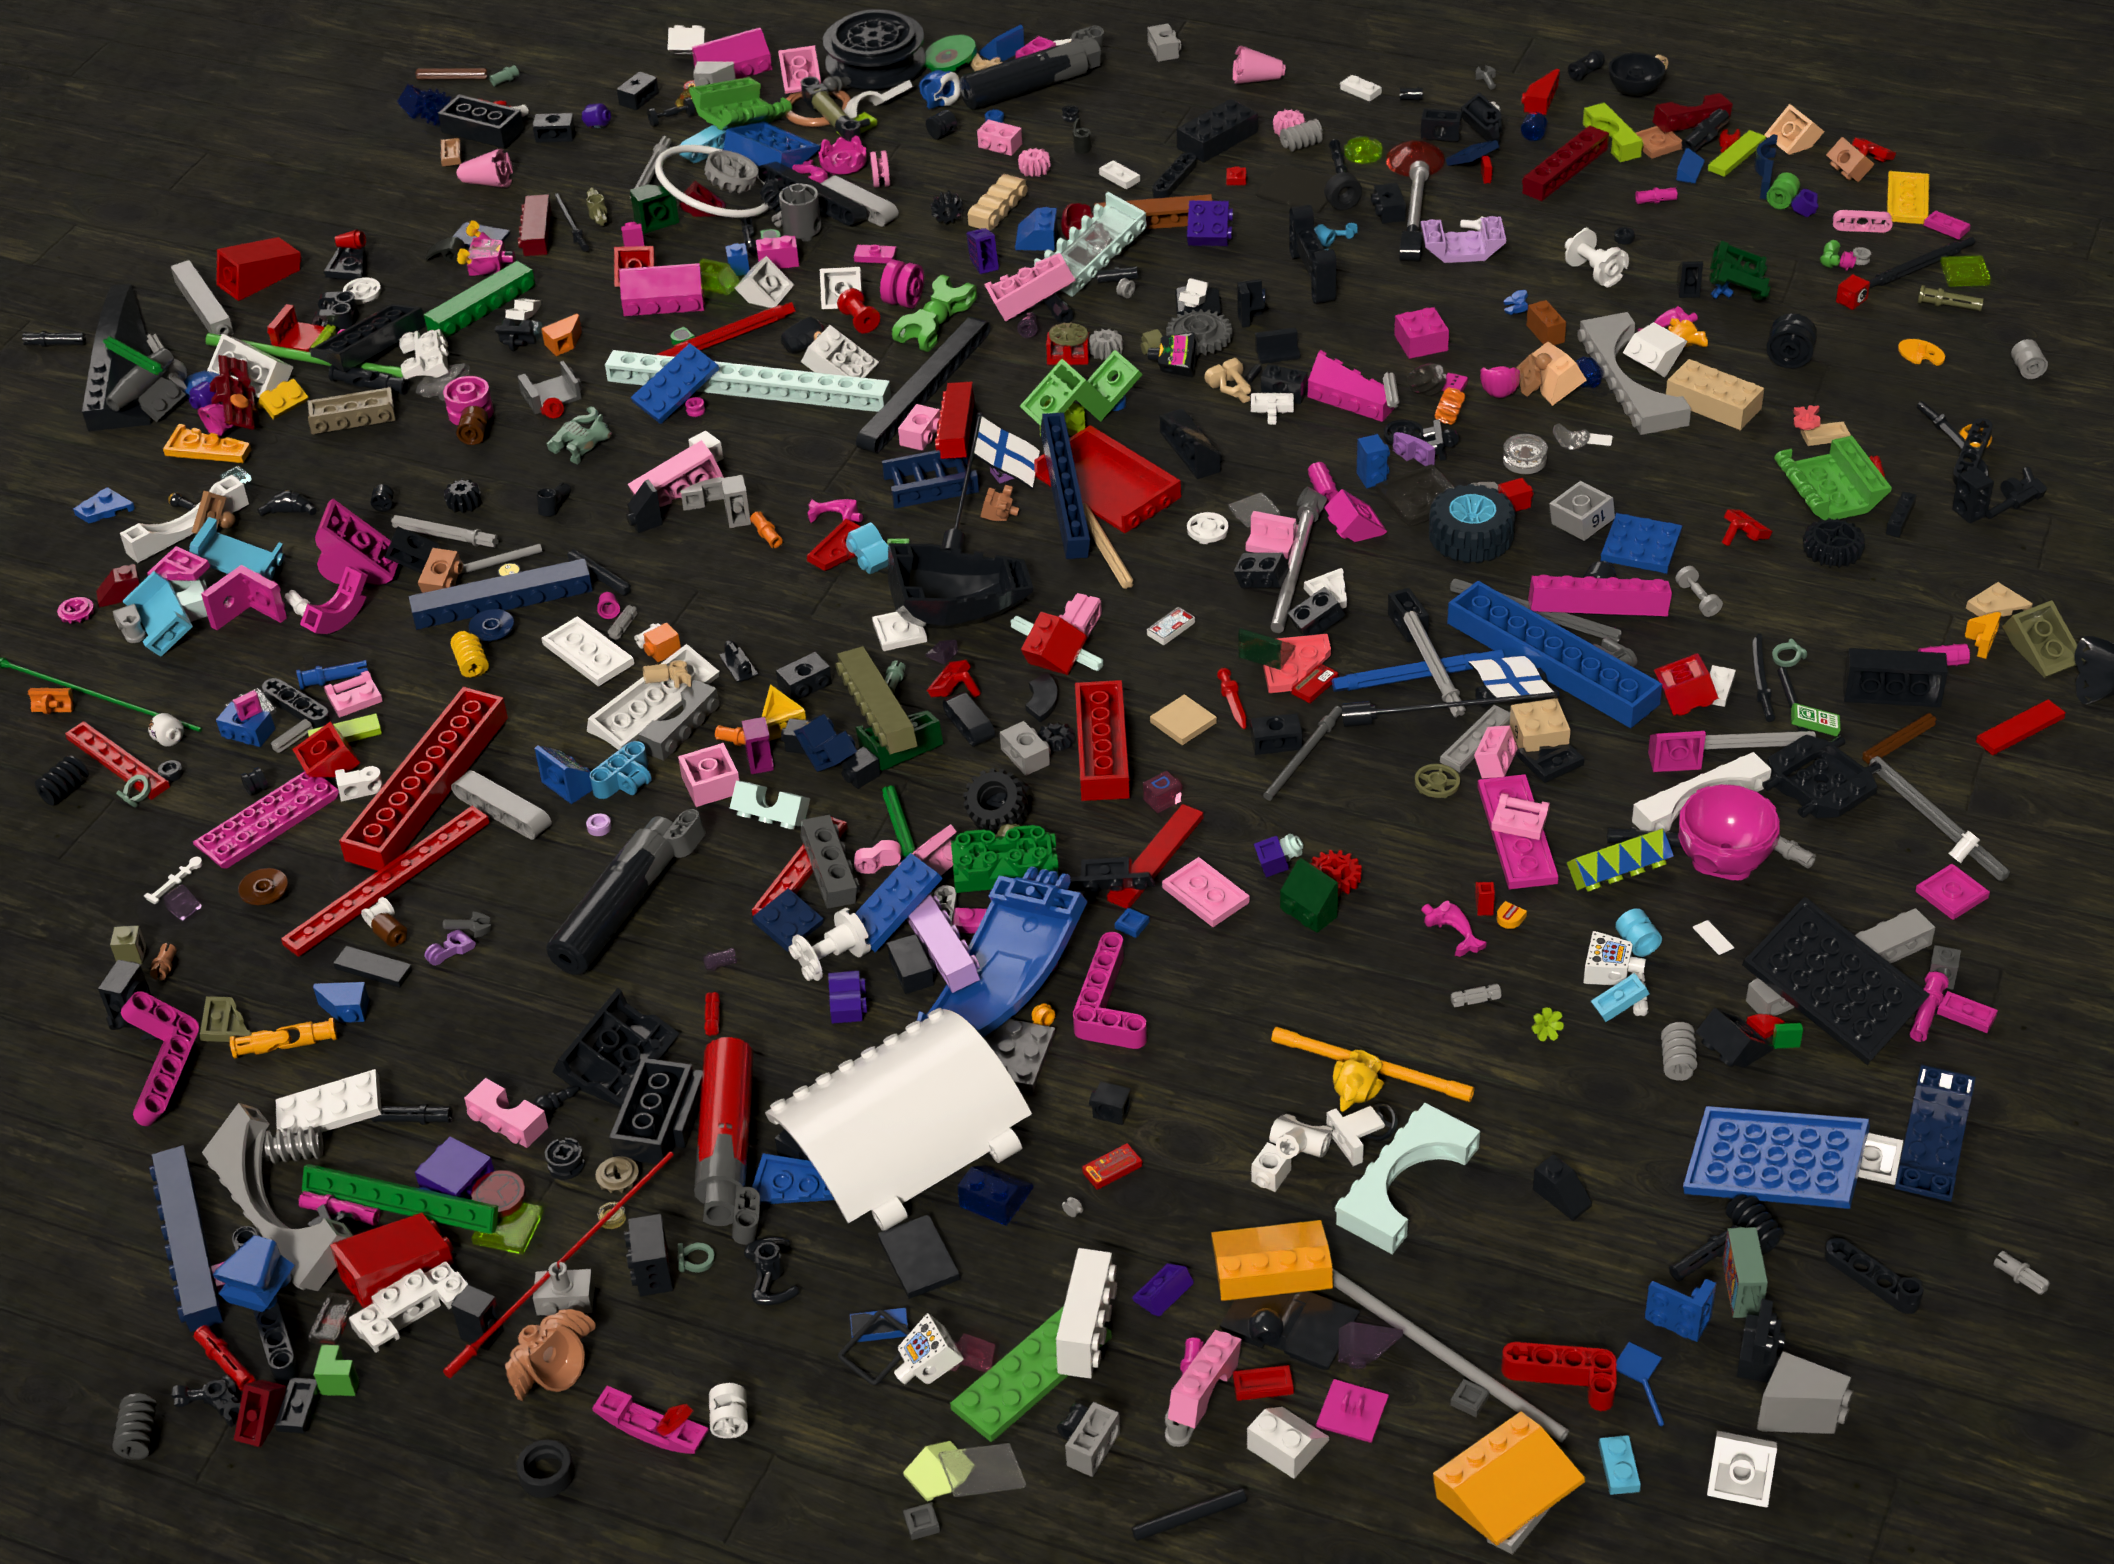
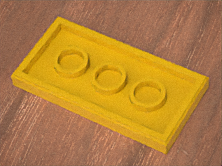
M1889 171L1887 213L1892 216V222L1924 224L1925 219L1928 217L1929 174Z

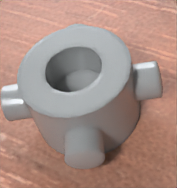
M1069 1197L1067 1202L1062 1203L1063 1210L1071 1217H1075L1078 1213L1083 1212L1081 1203L1075 1198Z

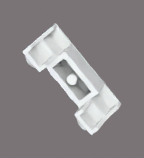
M440 329L428 331L420 336L418 331L408 332L399 339L400 348L404 354L413 350L416 353V358H409L401 364V371L405 380L419 375L438 378L449 373L447 360L449 352L446 348L448 343Z
M446 1261L426 1273H423L419 1268L371 1296L373 1304L349 1317V1320L359 1338L365 1340L376 1353L379 1351L378 1346L393 1337L396 1340L400 1339L399 1330L440 1307L439 1299L443 1301L448 1309L452 1308L453 1299L468 1284L458 1271L454 1272Z

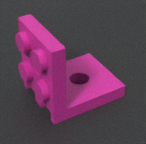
M240 565L201 593L211 628L219 630L249 607L258 610L279 623L287 619L279 585L275 581H271L243 565Z

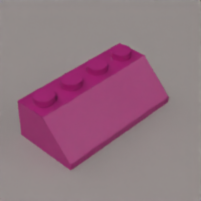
M761 28L692 47L695 67L697 61L734 62L736 79L772 70L770 52Z
M700 263L619 269L621 302L624 316L704 311L705 296Z

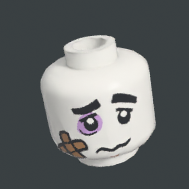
M161 713L151 720L148 731L153 740L163 746L170 747L181 740L184 727L172 715Z

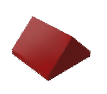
M654 246L614 247L615 287H620L619 269L657 266Z

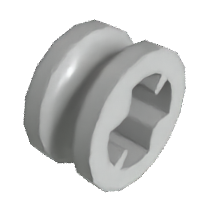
M1862 247L1855 248L1853 250V256H1856L1855 264H1868L1871 251Z
M1122 278L1117 285V294L1130 298L1135 291V282Z

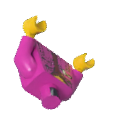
M472 220L466 233L477 238H473L469 251L461 248L457 254L458 263H467L469 276L495 274L503 269L504 263L515 262V252L505 251L503 241L491 239L484 232L478 231L480 226L476 221Z

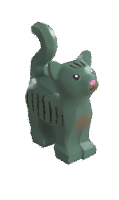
M588 407L589 415H580L564 423L554 437L547 442V447L549 451L557 454L560 452L559 449L567 445L566 448L572 453L570 461L578 465L583 454L590 451L598 441L609 439L612 433L609 431L608 425L603 422L602 414L598 415V411L594 407ZM594 421L590 429H586L580 425L591 423Z

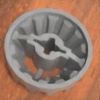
M726 150L711 152L708 155L704 168L705 175L712 185H719L720 190H723V188L728 189L729 193H732L734 190L737 193L750 190L755 185L758 175V168L753 161L739 153Z

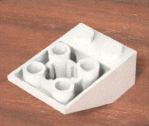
M831 325L807 348L801 360L804 365L815 373L865 378L879 363Z

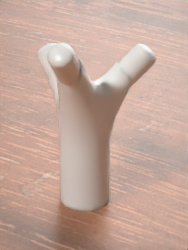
M1482 216L1475 221L1461 220L1460 226L1461 228H1471L1480 231L1481 218L1484 217Z

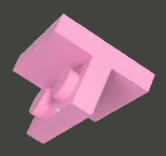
M1253 511L1251 515V534L1246 543V551L1253 553L1283 552L1285 559H1289L1298 528L1296 519Z
M950 824L931 837L912 854L941 876L953 866L950 837L957 831Z

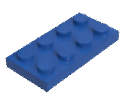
M689 343L631 397V400L661 424L719 371V366Z
M912 853L901 862L855 913L869 936L865 939V942L871 945V950L874 952L884 944L943 879L935 870Z

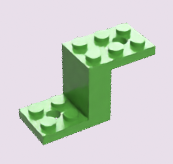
M1116 350L1109 355L1088 380H1085L1067 362L1061 359L1020 407L1041 426L1042 414L1064 413L1077 400L1101 422L1143 374ZM1118 374L1117 379L1115 381H1111L1112 377ZM1051 399L1050 404L1044 407L1045 402Z

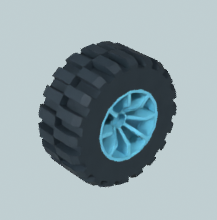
M1457 485L1454 489L1449 488L1440 493L1432 502L1429 517V539L1437 551H1440L1445 557L1449 556L1454 561L1482 563L1484 560H1494L1495 556H1501L1511 546L1514 538L1515 509L1506 495L1499 493L1497 489H1489L1485 485Z

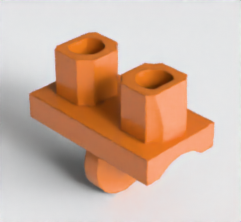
M30 688L28 690L31 699V712L51 714V712H72L74 710L71 688Z

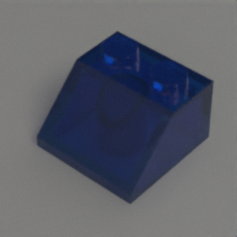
M987 1165L974 1166L969 1169L958 1184L959 1206L1007 1226L1032 1191L1033 1184Z

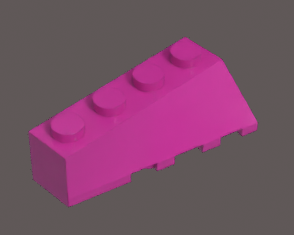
M1320 350L1308 379V397L1383 422L1394 409V407L1389 408L1387 405L1384 385L1372 378L1370 380L1364 378L1358 370L1354 369L1352 371L1344 367L1343 362L1326 357L1327 353Z

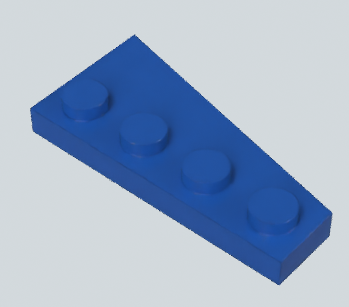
M762 1154L752 1186L760 1195V1205L835 1200L811 1161Z

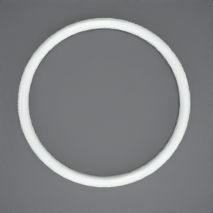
M679 145L663 151L656 159L655 173L663 187L677 199L696 209L724 217L746 218L760 215L770 208L768 205H765V202L761 206L746 210L724 209L702 203L679 191L669 182L663 172L664 161L672 155L686 152L710 154L721 149L703 145Z

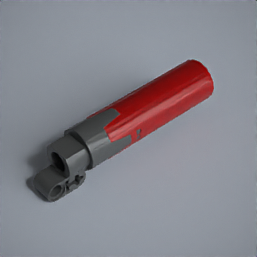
M724 1037L713 1040L706 1046L704 1051L694 1192L695 1197L704 1203L703 1222L713 1226L732 1224V1238L735 1242L746 1245L756 1239L760 1206L758 1191L754 1188L746 1187L754 1054L753 1049L743 1040Z

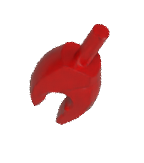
M1728 129L1721 132L1719 136V144L1722 147L1721 153L1741 138L1740 129H1737L1733 135L1728 134Z

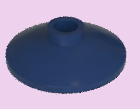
M500 609L480 612L469 622L470 634L476 635L479 640L483 641L500 639L509 634L514 627L512 615Z

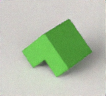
M322 1345L314 1371V1377L320 1394L356 1396L359 1379L353 1360L343 1359L339 1345Z

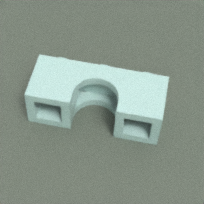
M202 575L196 581L169 580L190 622L208 616L201 595L207 589Z
M736 780L730 809L737 810V815L747 818L756 815L759 816L758 821L773 824V820L781 822V827L793 830L795 826H801V820L806 819L810 798L787 792H779L776 804L769 807L765 800L767 787Z

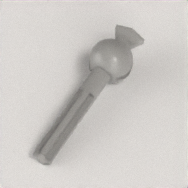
M151 334L147 335V342L153 353L161 348H165L157 334L153 336ZM174 359L162 375V378L171 380L183 391L187 389L183 382L187 377L186 367L181 361Z

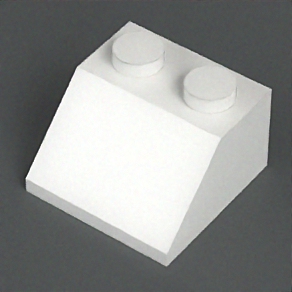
M765 256L751 268L735 289L748 303L772 308L779 304L794 284Z
M860 267L820 269L822 310L838 309V298L847 289L856 288L863 294L862 271Z
M1653 322L1633 335L1623 353L1657 374L1666 377L1687 340Z
M1284 1407L1264 1409L1247 1428V1449L1293 1479L1329 1441V1436Z
M1717 1431L1707 1496L1768 1507L1777 1442Z

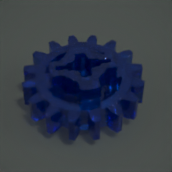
M431 89L428 92L423 90L415 104V107L418 108L416 112L422 113L421 119L426 118L427 123L432 121L434 126H436L437 123H440L438 113L451 102L452 97H446V92L441 94L438 89L435 92Z

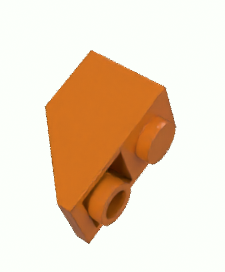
M578 314L541 328L544 345L555 356L574 349L582 333Z

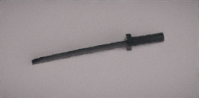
M556 193V200L573 230V242H577L582 251H588L589 246L583 238V230L576 228L560 196Z
M1924 401L1919 402L1917 408L1930 417L1938 430L1942 429L1962 450L1966 440L1948 423L1945 415L1941 414L1939 416ZM1969 457L1972 462L1975 461L1974 458ZM1981 459L1978 469L1989 477V468Z
M1759 633L1752 642L1754 670L1758 688L1756 700L1762 704L1766 721L1772 722L1775 720L1770 701L1772 691L1767 687L1763 663L1762 634Z

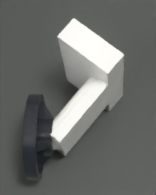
M1381 1103L1372 1107L1369 1106L1345 1117H1342L1337 1109L1328 1111L1326 1126L1333 1128L1332 1138L1351 1164L1355 1166L1363 1162L1364 1145L1359 1138L1365 1135L1375 1141H1383L1389 1138L1397 1127L1398 1117L1392 1107ZM1380 1108H1388L1393 1116L1392 1123L1387 1122V1118L1381 1114ZM1385 1126L1390 1127L1389 1131L1382 1136L1374 1137L1370 1135L1372 1132L1381 1130Z

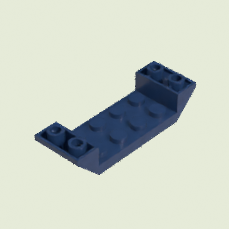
M1921 1065L1895 1189L1951 1202L1976 1077Z

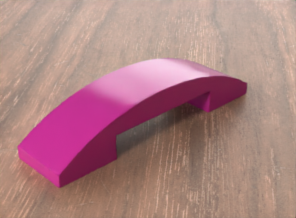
M606 1386L593 1406V1411L618 1429L644 1442L670 1451L695 1454L708 1433L707 1427L686 1419L676 1430L662 1437L656 1429L664 1415L633 1403L631 1395Z

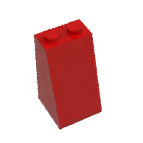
M279 237L217 249L216 285L236 300H242L300 271L301 252Z
M423 1213L345 1238L330 1245L341 1280L363 1309L373 1304L371 1296L399 1281L405 1275L411 1274L419 1268L423 1273H426L445 1261L449 1265L454 1263L451 1255L454 1249L451 1242L446 1236L443 1238L440 1236V1230L435 1221H429Z

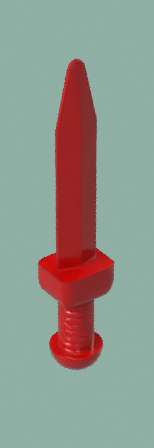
M1221 668L1217 672L1218 679L1222 681L1221 694L1223 697H1227L1235 720L1242 729H1246V715L1238 697V684L1234 680L1231 681L1229 669Z

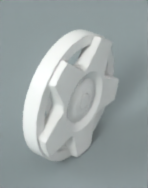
M372 278L352 280L343 288V291L349 290L354 293L357 305L377 299L381 293L380 283Z
M1200 513L1190 518L1187 523V532L1194 540L1199 541L1201 544H1208L1209 542L1223 540L1227 536L1228 522L1223 516L1216 513Z

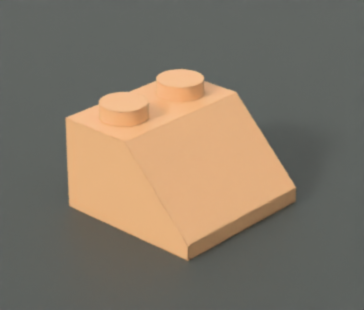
M1789 104L1765 133V136L1769 138L1773 134L1778 135L1776 145L1790 155L1811 148L1824 131Z

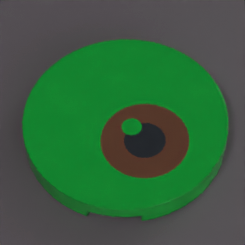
M952 35L942 38L926 49L925 66L931 69V72L935 70L945 72L956 71V67L964 63L969 64L976 56L977 47L975 41L966 35Z

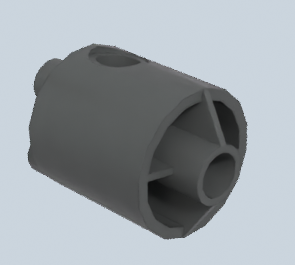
M798 183L781 190L779 200L784 236H795V238L802 241L812 240V236L820 232L822 228L817 189L808 184Z

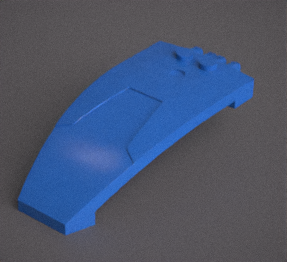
M1032 866L1028 868L1023 878H1009L999 875L988 896L992 901L968 946L970 950L969 955L974 954L980 965V968L977 969L980 980L954 993L946 985L926 1015L919 1011L917 1021L922 1022L929 1018L928 1014L935 1009L950 1010L962 1016L984 1038L1011 1016L1015 1015L1034 996L1056 966L1087 904V900L1081 893L1068 890V886L1071 883L1070 875L1062 873L1058 879L1056 871L1049 872L1046 869L1040 870L1038 875L1037 868Z

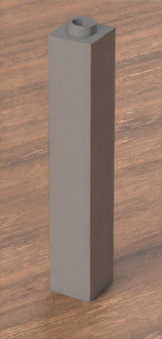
M188 260L170 266L176 285L209 333L233 335L229 316L192 263Z

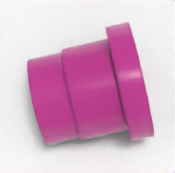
M605 592L599 597L597 610L602 618L612 619L619 614L620 604L613 593Z

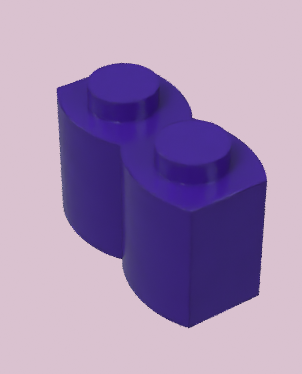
M859 971L828 973L831 1022L862 1021V1013H867L866 997L861 998V994L866 993L865 978L859 977Z

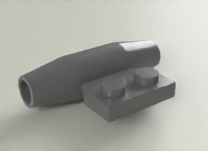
M161 348L148 356L161 364L163 372L154 375L136 365L117 383L106 398V403L110 408L119 411L138 399L141 409L155 422H158L184 398L186 394L171 380L162 378V375L174 360L172 353L166 348Z

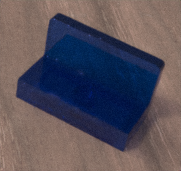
M407 84L397 101L413 119L416 118L422 107L433 113L437 108L422 90L410 84Z

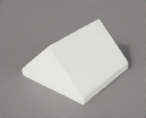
M1868 1133L1858 1177L1895 1185L1903 1140Z

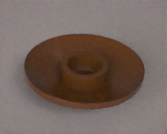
M263 868L246 875L239 884L238 892L241 899L248 904L265 905L278 900L284 895L288 888V880L286 875L280 870Z

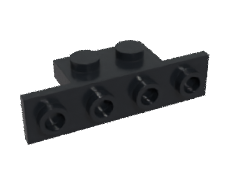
M1130 857L1081 860V876L1070 878L1071 883L1068 886V890L1074 892L1086 891L1089 893H1095L1104 889L1111 891H1121L1123 888L1144 890L1147 887H1155V881L1149 872L1131 873L1132 860Z

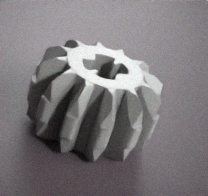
M1110 328L1108 330L1101 329V331H1094V334L1090 335L1089 351L1091 355H1094L1095 359L1101 358L1103 361L1114 350L1122 354L1123 338L1122 335L1118 334V331H1111Z

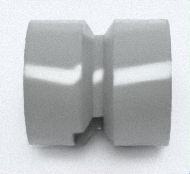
M2030 339L2022 340L2013 347L2011 357L2024 378L2035 379L2045 373L2048 362L2035 341Z

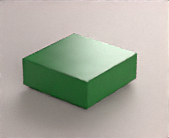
M1775 1024L1772 1039L1774 1049L1800 1047L1803 1033L1802 1024Z

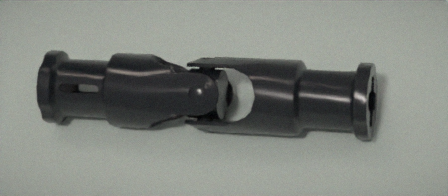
M333 365L329 368L328 376L330 381L339 380L349 385L375 390L391 387L392 391L399 392L401 395H406L410 389L409 378L405 380L404 377H394L393 374L357 367L345 373Z

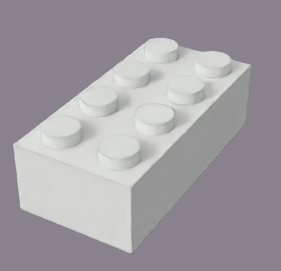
M1078 1248L1056 1337L1058 1374L1092 1378L1094 1367L1099 1368L1101 1351L1098 1349L1100 1344L1104 1345L1106 1328L1104 1324L1105 1321H1110L1112 1305H1109L1110 1299H1115L1117 1282H1114L1117 1266L1112 1265V1253Z

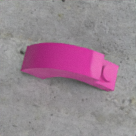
M346 566L339 588L332 599L322 605L307 604L300 625L319 634H329L340 630L361 609L366 599V596L361 593L368 575L354 567Z

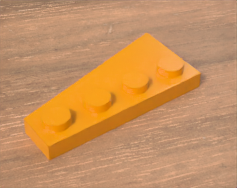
M178 424L163 451L165 456L244 463L251 451L249 443L229 437L221 439L218 437V434L210 433L207 435L202 433L200 429L193 428L189 430L186 429L185 425Z

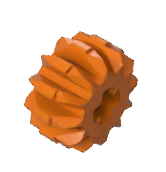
M1448 387L1445 389L1437 406L1435 419H1440V422L1444 424H1454L1463 406L1465 393L1455 388Z

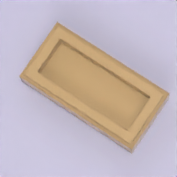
M1844 422L1820 424L1819 427L1812 430L1801 429V434L1807 446L1831 443L1834 439L1850 436Z

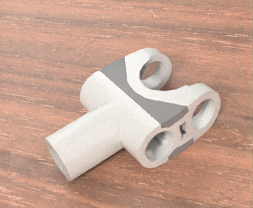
M1285 1114L1274 1121L1269 1141L1276 1144V1150L1285 1159H1291L1300 1152L1322 1158L1328 1151L1333 1128L1323 1125L1311 1126L1297 1121L1295 1116Z

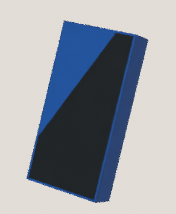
M906 1308L884 1310L908 1329ZM877 1311L850 1314L852 1338ZM880 1316L857 1342L906 1337L907 1335L883 1316Z

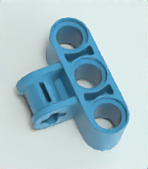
M633 741L626 744L590 772L592 790L596 798H608L620 789L629 795H634L639 787L652 781L651 775L646 769L648 761L645 746L642 742Z

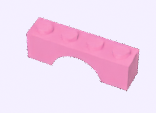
M1217 1330L1213 1332L1172 1389L1168 1412L1169 1420L1195 1429L1206 1413L1211 1393L1218 1379L1227 1382L1233 1374L1232 1371H1235L1238 1366L1241 1346L1240 1338L1226 1332Z

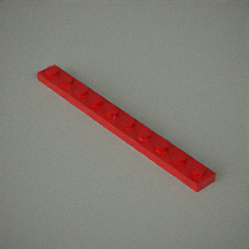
M472 805L282 937L283 946L296 956H301L362 913L364 908L368 909L378 902L379 898L388 895L489 824L488 816Z

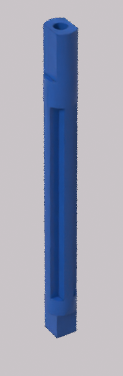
M1501 649L1478 654L1476 652L1441 658L1440 660L1448 674L1472 670L1473 668L1468 665L1469 661L1504 658V653ZM1424 661L1333 678L1332 686L1334 692L1350 691L1431 677L1433 675Z

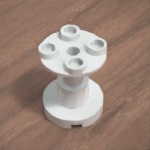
M1584 228L1573 238H1569L1566 241V262L1571 266H1579L1589 260L1590 266L1594 268L1593 278L1595 282L1601 286L1611 287L1623 277L1621 272L1623 268L1627 269L1629 256L1618 247H1612L1607 251L1603 249L1595 250L1597 236L1589 228Z
M848 908L835 913L834 922L836 927L824 934L825 939L812 947L802 936H793L789 952L795 960L798 959L806 980L814 979L818 981L822 979V967L819 960L830 953L839 955L849 950L853 955L861 957L870 952L871 945L865 942V939L869 937L867 931L855 913L849 915Z

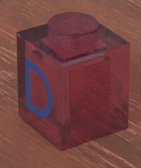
M1168 771L1143 782L1144 801L1157 813L1181 802L1182 785Z

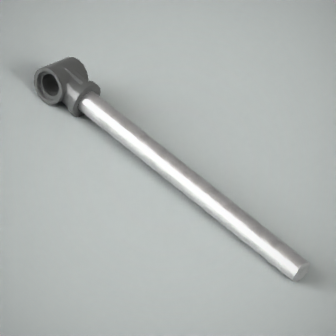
M1308 486L1302 491L1296 504L1299 506L1297 516L1300 521L1288 561L1290 570L1281 586L1271 623V630L1275 633H1281L1284 630L1311 527L1318 520L1319 514L1327 501V497Z

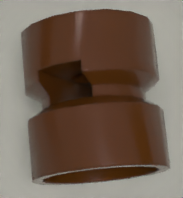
M468 406L462 410L456 434L458 439L464 444L476 445L483 440L488 422V414L484 409L478 406Z

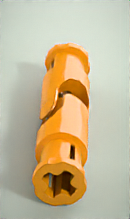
M334 1017L325 1022L313 1024L311 1021L280 1027L275 1032L263 1030L252 1032L250 1036L239 1038L230 1036L231 1052L233 1058L236 1059L239 1058V1055L268 1053L278 1047L279 1049H290L316 1044V1041L329 1038L337 1040V1028ZM288 1030H298L300 1032V1038L295 1043L291 1044L292 1038Z

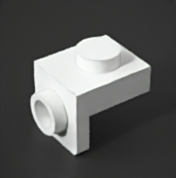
M1192 278L1188 279L1186 290L1180 292L1179 301L1185 302L1184 305L1189 307H1196V305L1204 303L1208 283Z

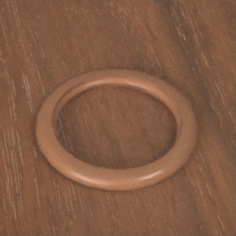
M843 90L828 91V95L842 100L843 107L841 109L844 111L847 103L851 100L850 96ZM794 92L786 99L793 105L802 98V92ZM792 110L785 115L789 121L801 126L822 127L831 125L824 117L806 118L795 114Z

